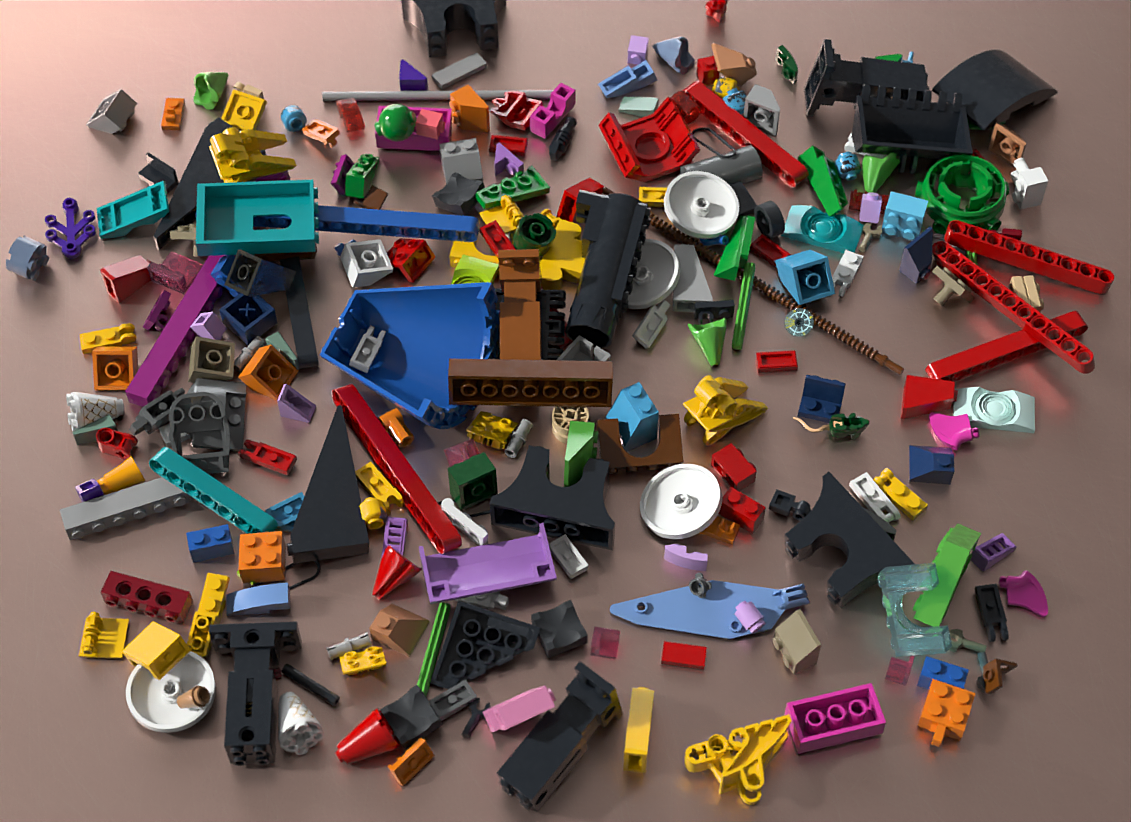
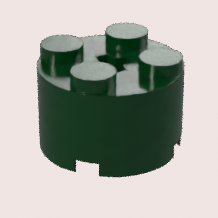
M539 213L523 216L514 233L513 246L516 250L538 249L540 259L549 251L556 236V229L554 230L552 225L553 222L547 216Z

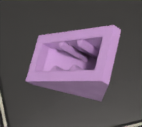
M284 384L277 400L280 416L306 423L310 422L316 405L289 385Z

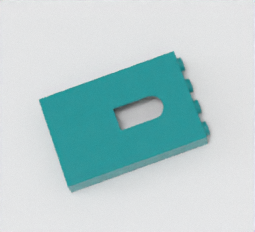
M314 180L197 184L196 248L198 256L316 252V244H319V232H315V229L319 228V218L315 217V214L319 213L318 202H315V199H318V187H314ZM285 215L292 220L291 225L285 229L253 230V216Z

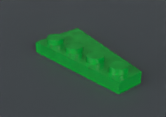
M531 165L527 167L526 171H519L510 179H502L498 185L492 184L476 192L475 198L485 210L500 206L501 198L504 195L510 196L512 201L516 202L548 194L550 186Z

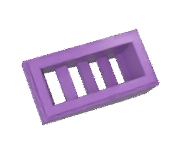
M387 517L382 556L389 545L404 556L408 532V520L406 518ZM390 534L401 535V537H399V536H390ZM389 542L400 543V545L389 544Z
M1001 533L977 546L971 553L973 554L971 561L983 572L1012 553L1017 547Z

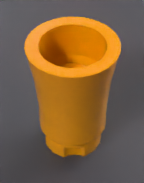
M131 456L118 467L103 475L104 477L97 480L105 495L145 481Z

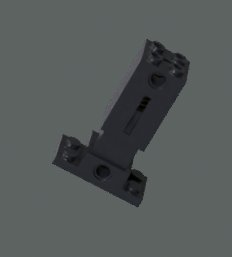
M824 39L804 88L807 116L814 117L820 105L833 106L835 101L853 103L854 109H856L857 95L861 96L863 85H870V97H877L878 87L885 86V98H891L894 87L901 88L900 99L907 100L909 89H916V101H923L924 91L930 90V87L927 86L928 73L925 72V65L866 57H861L860 62L841 60V55L835 54V49L832 48V40Z
M269 622L209 625V635L215 652L222 654L231 652L234 659V671L228 672L224 747L230 764L236 766H244L247 763L267 765L275 762L278 686L274 675V666L280 663V650L294 651L302 649V639L298 623Z
M581 661L574 668L577 675L566 687L567 697L554 713L548 710L496 773L500 779L499 784L502 786V789L511 797L515 794L520 800L519 803L527 810L533 808L538 812L588 750L586 742L600 725L605 728L613 717L619 720L623 715L616 688Z

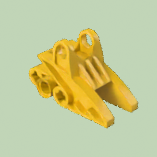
M231 127L210 139L211 146L209 148L220 178L224 180V183H231L239 176L248 182L255 177L281 173L296 167L295 160L292 158L262 155L261 150L284 145L287 142L285 134L254 131L251 129L239 132L238 128Z
M708 375L696 386L694 393L697 396L683 403V406L688 410L683 420L688 426L698 421L706 429L702 441L705 445L709 446L726 435L733 427L742 425L762 415L768 410V407L759 401L742 398L733 399L749 388L744 382L722 377L714 379L711 375Z
M788 714L777 717L774 721L770 719L760 722L759 725L755 723L745 726L744 729L743 727L734 729L730 733L728 740L722 735L715 734L708 741L691 745L685 752V767L693 773L708 769L712 770L720 782L719 794H724L737 788L743 802L749 805L756 804L761 798V788L764 784L763 772L785 744L788 738L787 730L791 725V717ZM736 736H739L740 739H743L742 743L740 741L738 742L733 740H735ZM733 750L737 751L736 756H731V754H733ZM745 791L757 792V797L755 799H748L745 796Z

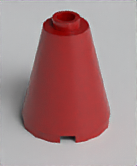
M376 708L337 744L338 750L335 753L341 763L345 761L347 764H351L400 747L397 737L392 736L393 732L390 724L382 712L379 711V708Z

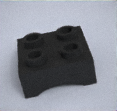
M454 172L445 187L435 192L432 197L436 207L466 216L478 203L475 198L476 192L484 189L485 186L483 181L469 180L461 174Z
M571 600L553 609L531 614L532 625L541 627L538 638L548 658L588 643L587 632L582 626Z
M418 685L412 687L397 701L380 709L406 750L417 740L423 739L443 725Z

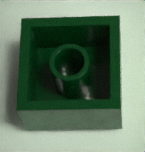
M485 452L474 455L461 463H456L452 467L447 468L450 494L461 511L498 494L496 468Z

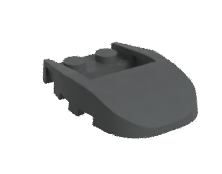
M208 392L187 393L176 398L171 405L169 413V441H171L173 451L207 474L229 472L230 431L220 399ZM221 429L223 451L183 455L180 433Z

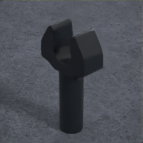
M480 698L469 704V711H471L472 716L462 732L464 737L469 738L479 719L485 718L483 711L490 708L489 702L483 710L477 709L480 704Z

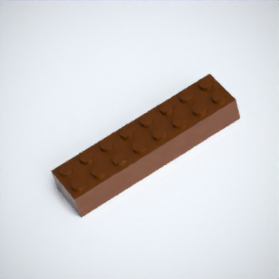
M449 359V405L611 407L613 361Z

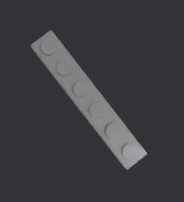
M161 477L60 509V513L69 540L82 538L94 532H101L106 528L123 525L125 522L134 519H142L147 515L160 513L175 506H182L187 502H191L187 493Z

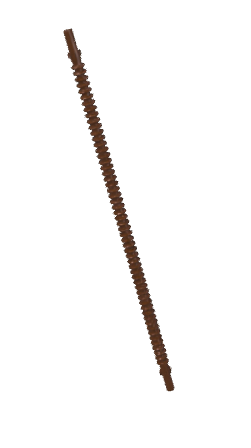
M606 187L602 192L604 195L615 193ZM650 215L652 227L656 226L655 228H660V232L664 231L665 235L669 234V237H673L674 240L678 239V243L694 245L697 254L700 253V256L704 255L705 259L709 258V262L713 261V264L719 263L721 254L716 255V251L712 252L711 248L703 247V243L699 244L698 240L694 241V238H690L689 235L685 236V233L676 230V227L672 228V225L663 222V219L659 220L658 216ZM738 268L736 278L740 277L741 281L743 280V269ZM754 276V289L758 288L759 292L763 291V295L768 294V298L772 297V300H777V303L781 302L782 306L786 305V309L791 308V312L796 310L795 313L805 310L804 313L808 317L812 316L810 323L814 322V326L819 325V329L823 328L824 332L828 331V334L832 333L833 337L837 336L838 340L842 339V343L847 342V346L852 345V349L856 348V351H861L862 355L870 356V359L876 360L880 366H886L899 375L903 373L904 368L888 359L887 355L878 353V350L874 351L873 347L869 348V344L864 345V341L860 342L859 338L855 339L854 335L850 336L849 332L845 333L844 329L840 330V327H836V324L831 325V321L827 322L826 318L822 319L821 315L817 316L816 312L812 313L811 309L808 310L807 307H803V304L799 305L796 301L794 302L793 298L789 299L788 295L784 296L785 294L780 293V290L776 291L775 287L771 288L770 284L766 285L765 281L757 280V276Z

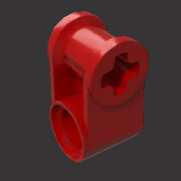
M102 428L96 434L101 452L124 460L131 456L133 447L138 443V439L135 436L110 428Z

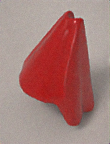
M389 545L382 556L372 595L376 596L378 600L382 599L395 588L417 575L422 568L410 562Z

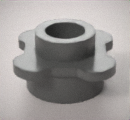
M702 573L695 574V579L689 583V588L694 595L704 598L706 592L712 588V584L703 577Z

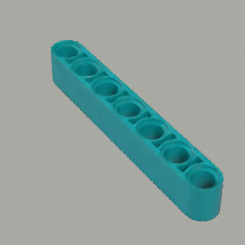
M163 447L149 461V466L155 473L245 533L274 532L278 528V523L272 516L173 450Z

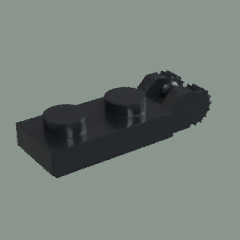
M997 584L975 586L974 590L989 642H995L996 639L993 626H999L1003 641L1008 640L1007 619Z

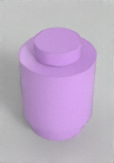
M743 601L736 606L735 616L747 631L750 630L753 634L766 624L763 620V615L752 601L748 603Z

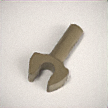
M868 222L864 225L862 232L866 236L858 248L860 252L866 251L872 239H880L882 234L881 225L874 231L871 230L872 223Z
M952 629L948 631L947 636L957 640L956 642L946 640L945 646L950 651L957 652L959 648L964 647L977 652H985L987 645L965 639L962 630Z

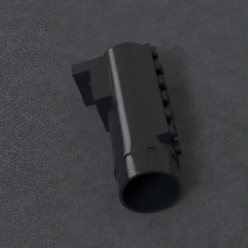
M580 190L576 200V222L586 224L582 236V258H585L575 297L570 307L565 334L572 341L580 335L593 343V348L596 346L606 348L612 344L619 318L622 317V313L626 312L628 308V295L632 293L633 278H636L638 268L636 267L637 262H640L642 255L641 247L642 245L644 246L646 240L645 232L646 229H649L651 208H648L647 203H642L631 195L623 193L604 195Z

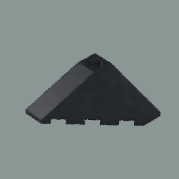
M458 600L430 684L450 689L464 680H473L486 673V670L497 664L500 666L514 659L513 656L523 651L528 652L534 649L541 627Z

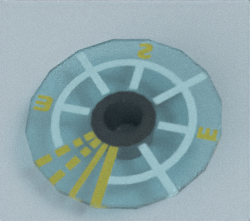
M794 309L785 318V328L793 336H804L813 328V316L806 309Z

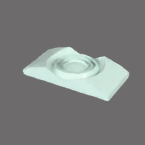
M981 387L955 389L958 390L956 402H953V416L967 414L971 427L1025 433L1035 432V397L1015 390L993 392Z

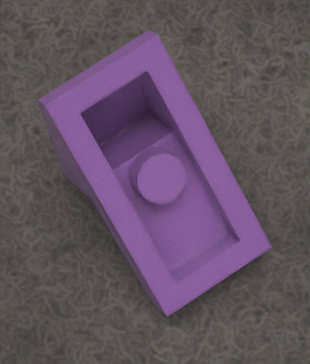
M498 143L496 145L494 164L495 176L505 169L514 176L519 171L524 172V163L501 143Z

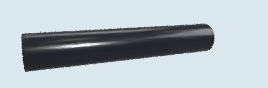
M287 663L282 668L281 672L329 704L335 706L339 702L340 697L290 664Z

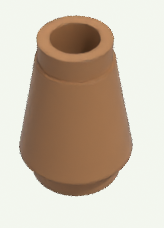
M195 686L181 696H178L177 705L181 709L204 707L210 700V693L206 687Z

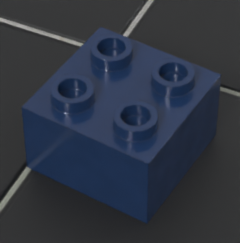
M250 287L219 309L222 323L247 345L256 336L260 337L278 323L275 309Z

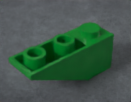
M372 154L360 156L346 174V196L365 197L371 186L380 157H374Z

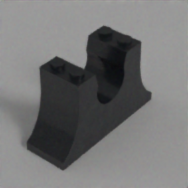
M401 0L403 20L412 23L420 30L427 45L429 58L447 55V34L459 28L474 32L477 44L481 50L499 48L497 16L501 9L506 6V0Z
M529 445L524 464L515 481L506 490L491 498V525L538 535L539 524L544 523L547 537L558 539L566 535L571 542L613 550L615 522L610 518L604 504L609 486L610 462L603 459L589 458L583 468V475L580 481L569 487H560L550 482L549 449Z
M829 471L823 475L822 491L817 503L804 519L785 534L784 544L787 554L792 559L795 557L799 562L812 556L817 549L823 546H835L846 554V563L841 568L835 570L827 581V597L833 605L838 604L840 608H843L862 591L877 583L888 580L908 581L914 576L915 563Z

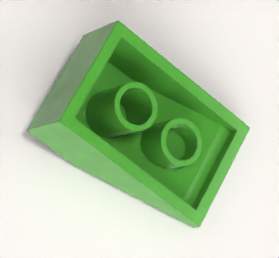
M570 421L565 455L564 487L575 485L582 478L583 468L589 458L597 459V447H594V443L598 442V431H594L595 423Z

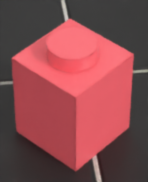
M421 109L417 122H415L417 135L438 139L440 133H443L445 130L443 114Z

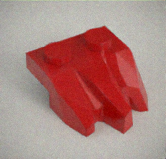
M515 90L505 92V98H495L492 100L495 108L489 111L509 127L521 130L527 129L530 125V116L540 105L543 106L542 101L529 99L526 97L525 92Z

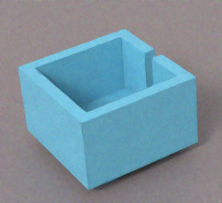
M891 191L885 210L882 233L914 240L920 235L928 200Z

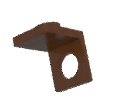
M372 185L363 203L354 201V204L364 209L380 210L388 193Z
M996 658L984 665L983 678L986 694H991L1002 688L1001 674H1006L1016 668L1017 663Z

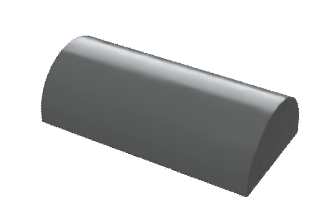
M752 145L735 149L737 153L731 158H722L716 155L684 165L680 168V174L691 171L707 172L720 177L731 185L739 181L745 184L763 177V170L756 149ZM729 151V152L723 153L722 155L727 156V155L733 154L734 152H733V151Z

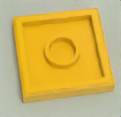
M233 89L221 119L240 131L246 129L255 131L267 101Z

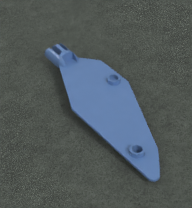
M710 580L712 588L706 592L704 598L694 595L690 591L689 586L613 604L610 606V613L641 626L734 639L752 634L750 630L747 631L735 616L737 611L735 608L741 602L746 601L748 603L752 601L763 615V620L766 624L755 632L758 633L772 629L785 610L810 604V601L807 598V591L804 590V583L778 590ZM643 606L645 609L638 610V607Z

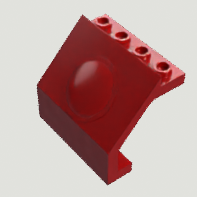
M667 97L651 115L625 124H619L615 114L608 112L598 125L625 178L641 182L651 181L678 171L684 165L694 163L693 158L700 151L676 103L670 97Z

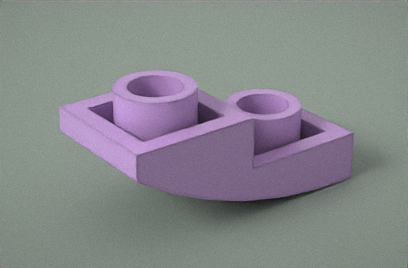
M679 544L665 545L664 559L668 562L686 569L707 570V554L700 552L686 553V546Z

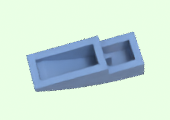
M645 60L632 69L630 66L625 67L598 83L606 98L637 91L657 81V78Z
M288 583L262 585L226 594L227 616L270 613V610L290 609V587Z

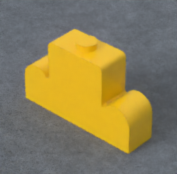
M562 219L559 220L553 243L540 262L541 286L544 290H560L562 288V279L579 283L585 258H582L581 227L578 224Z

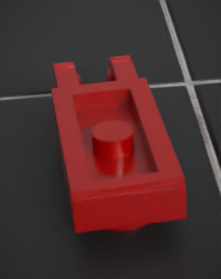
M249 439L244 442V446L254 451V453L240 449L238 452V456L246 461H251L287 476L297 461V456Z

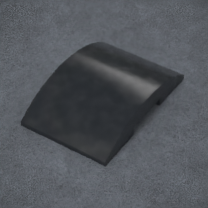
M988 50L970 57L947 73L932 88V91L938 96L940 91L947 92V103L953 104L955 93H962V105H965L967 118L983 131L1009 119L1013 111L1029 103L1034 106L1056 95L1058 92L1002 50Z

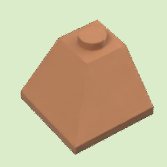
M715 43L711 45L718 71L728 78L735 79L738 85L742 86L757 75L756 63L751 57L748 58L740 52Z
M997 123L994 127L988 150L1014 167V161L1023 158L1027 143L1015 131Z
M390 604L379 611L369 628L371 640L409 657L430 621L399 606Z

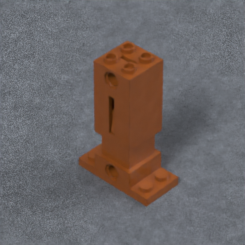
M498 250L501 291L504 293V302H500V359L542 360L540 302H537V292H541L542 284L539 250Z

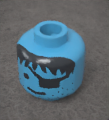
M737 88L727 91L728 95L723 98V101L738 113H744L745 98L747 97L745 91H738Z
M289 105L281 112V120L287 130L298 132L305 127L307 118L299 106Z
M844 152L838 155L835 166L839 177L847 181L856 179L857 175L861 172L858 156L851 152Z

